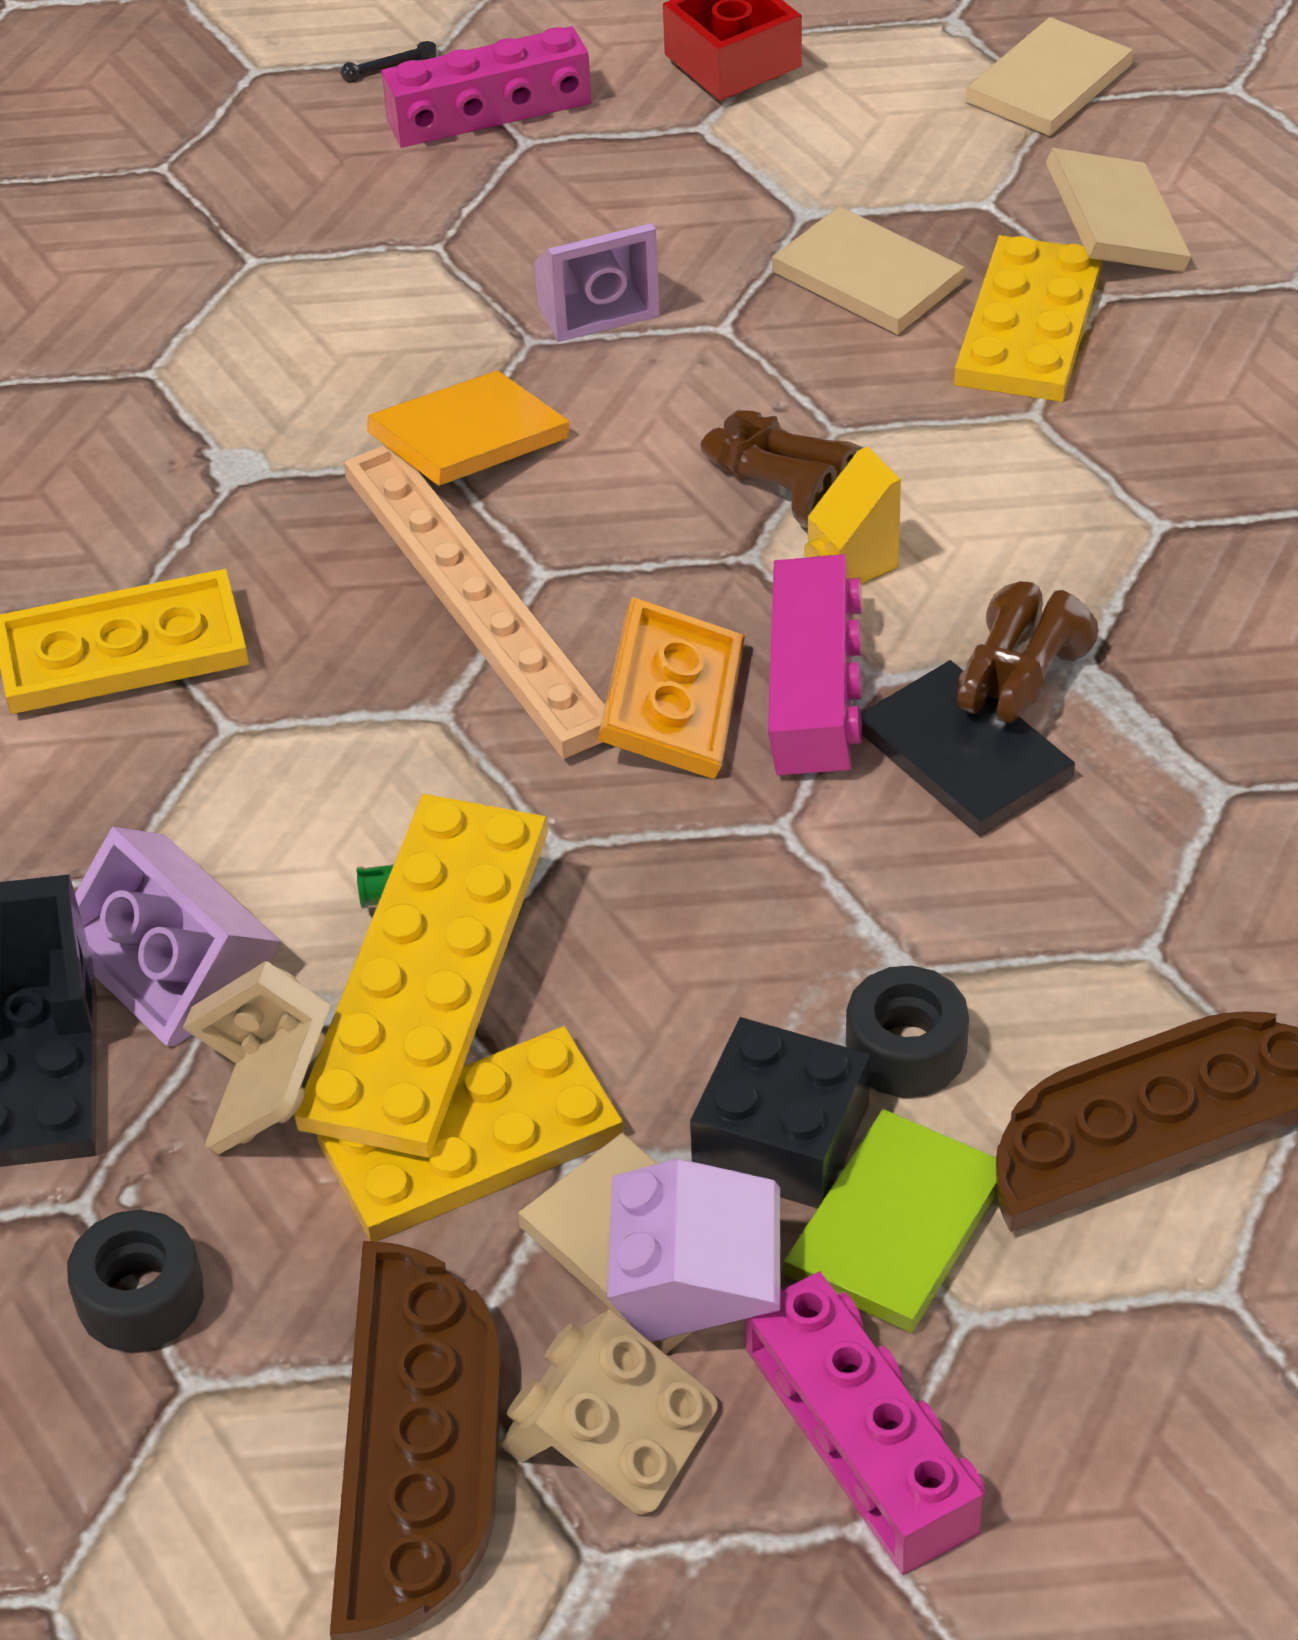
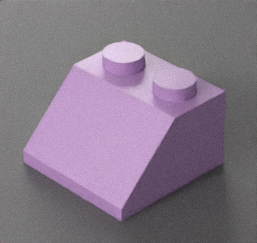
M653 223L549 248L534 261L537 304L557 342L660 316L656 228Z
M674 1159L612 1176L607 1299L629 1324L650 1342L779 1311L780 1187L771 1179L682 1159Z

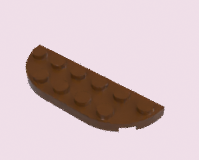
M1242 1011L1211 1015L1071 1065L1039 1082L1024 1095L1012 1110L1011 1120L997 1148L996 1196L1002 1217L1009 1231L1013 1232L1297 1124L1298 1027L1276 1022V1013Z
M363 1241L330 1623L331 1640H387L405 1633L430 1619L451 1602L471 1579L482 1561L494 1526L502 1366L497 1330L489 1309L476 1289L470 1291L464 1283L447 1272L445 1262L430 1254L400 1244Z

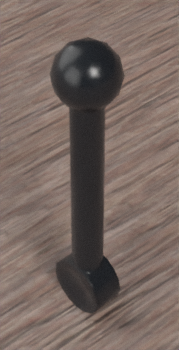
M423 41L417 45L416 49L356 65L353 62H347L341 67L340 73L344 80L353 82L363 73L417 58L422 60L434 58L437 56L436 44L431 41Z

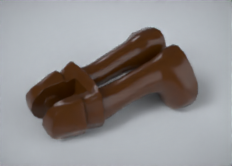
M736 410L724 421V428L712 429L705 435L700 444L702 453L728 474L733 473L742 481L749 478L770 481L792 492L791 508L793 516L801 526L807 529L809 514L856 452L864 448L849 441L826 440L792 434L781 429L777 416L762 417L760 412L750 410Z
M1015 582L1005 585L991 598L986 610V624L990 634L984 645L979 644L975 647L973 654L967 662V667L959 675L957 687V704L959 708L976 715L986 704L988 697L999 699L997 706L998 721L1008 724L1016 721L1037 701V697L1044 691V679L1056 656L1062 660L1075 661L1085 656L1094 646L1099 629L1097 620L1089 608L1073 594L1064 590H1057L1052 593L1042 612V593L1039 586L1032 582ZM1030 639L1023 654L1013 651L1016 645H1020Z

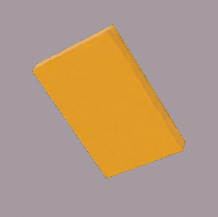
M496 370L369 414L367 432L440 486L567 439L570 421L503 373Z
M632 597L625 611L597 740L715 780L722 766L745 635Z

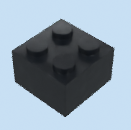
M739 1017L690 1119L692 1162L774 1180L780 1187L781 1198L818 1209L836 1182L868 1108L870 1054Z

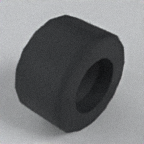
M913 965L888 967L867 976L853 990L846 1009L845 1043L848 1048L870 1054V1087L880 1093L901 1098L926 1096L946 1087L961 1072L967 1054L969 1014L966 999L954 982L934 970ZM897 1026H912L920 1028L927 1033L920 1036L904 1037L892 1034L887 1030Z
M139 1209L117 1212L94 1223L76 1241L67 1261L68 1286L77 1315L88 1335L107 1348L127 1352L156 1349L178 1338L196 1320L204 1300L203 1276L195 1245L184 1226L163 1213ZM153 1271L160 1273L151 1283L138 1289L119 1290L112 1288L121 1278L133 1272Z

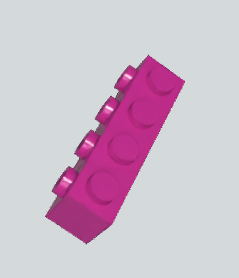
M573 26L550 28L543 33L518 39L506 38L497 41L495 44L474 49L453 50L447 55L421 61H405L398 66L381 70L387 122L400 148L592 103L589 52Z
M846 554L774 560L768 735L776 775L851 770V744L862 743L859 706H851V700L862 699L860 663L852 662V657L862 656L863 651L860 620H852L853 614L863 613L860 578H849Z
M819 1271L781 1290L779 1311L745 1319V1350L902 1576L980 1534L982 1502L986 1497V1491L978 1471L967 1458L957 1459L943 1440V1430L935 1412L925 1401L921 1400L916 1403L903 1385L902 1373L894 1356L885 1346H874L863 1330L862 1318L855 1303L847 1293L842 1291L837 1294Z

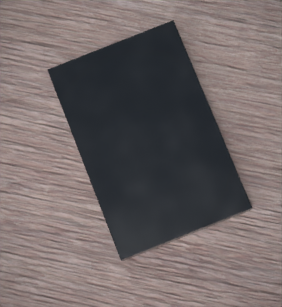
M949 660L861 712L862 735L980 837L1074 778L1075 762L1021 717L1011 724L998 721L997 706L999 699L988 697V701L976 715L960 709L957 704V687L959 675L964 670L952 660Z

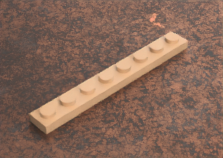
M385 445L343 461L347 481L560 756L566 759L602 743L597 739L605 707L603 701L419 471Z

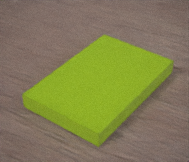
M882 1109L784 1260V1275L799 1282L820 1271L837 1294L843 1291L850 1296L857 1309L913 1333L996 1196V1157Z

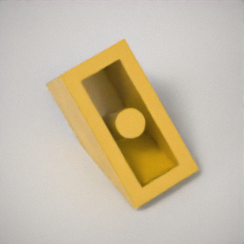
M869 446L856 452L809 514L808 543L804 546L805 558L846 554L849 578H860L861 584L898 568L901 479Z

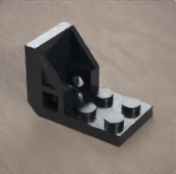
M70 874L0 882V1167L96 1156L97 995L93 961Z

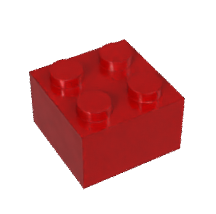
M669 0L663 3L664 54L719 101L736 96L744 90L768 80H774L787 72L802 67V15L783 0Z

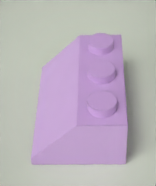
M112 826L75 892L93 961L94 976L166 1046H176L192 1035L183 1029L192 1006L263 962H270L281 943L271 931L164 834Z

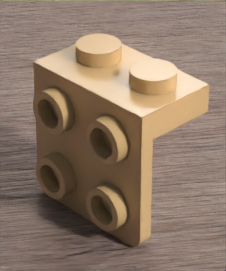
M268 961L263 962L192 1006L183 1026V1029L236 1063L205 1142V1146L216 1154H221L239 1143L246 1144L250 1142L257 1133L277 1122L284 1123L296 1113L305 1095V1089L301 1087L308 1065L319 1054L325 1041V1034L321 1030L331 1005L298 983L292 974L283 969L276 968Z
M608 1309L579 1328L570 1323L558 1334L545 1353L544 1358L551 1365L541 1381L538 1382L535 1379L530 1381L510 1405L507 1416L514 1422L499 1445L521 1463L553 1446L632 1512L638 1515H645L654 1511L659 1506L716 1413L717 1400L712 1392L611 1309Z

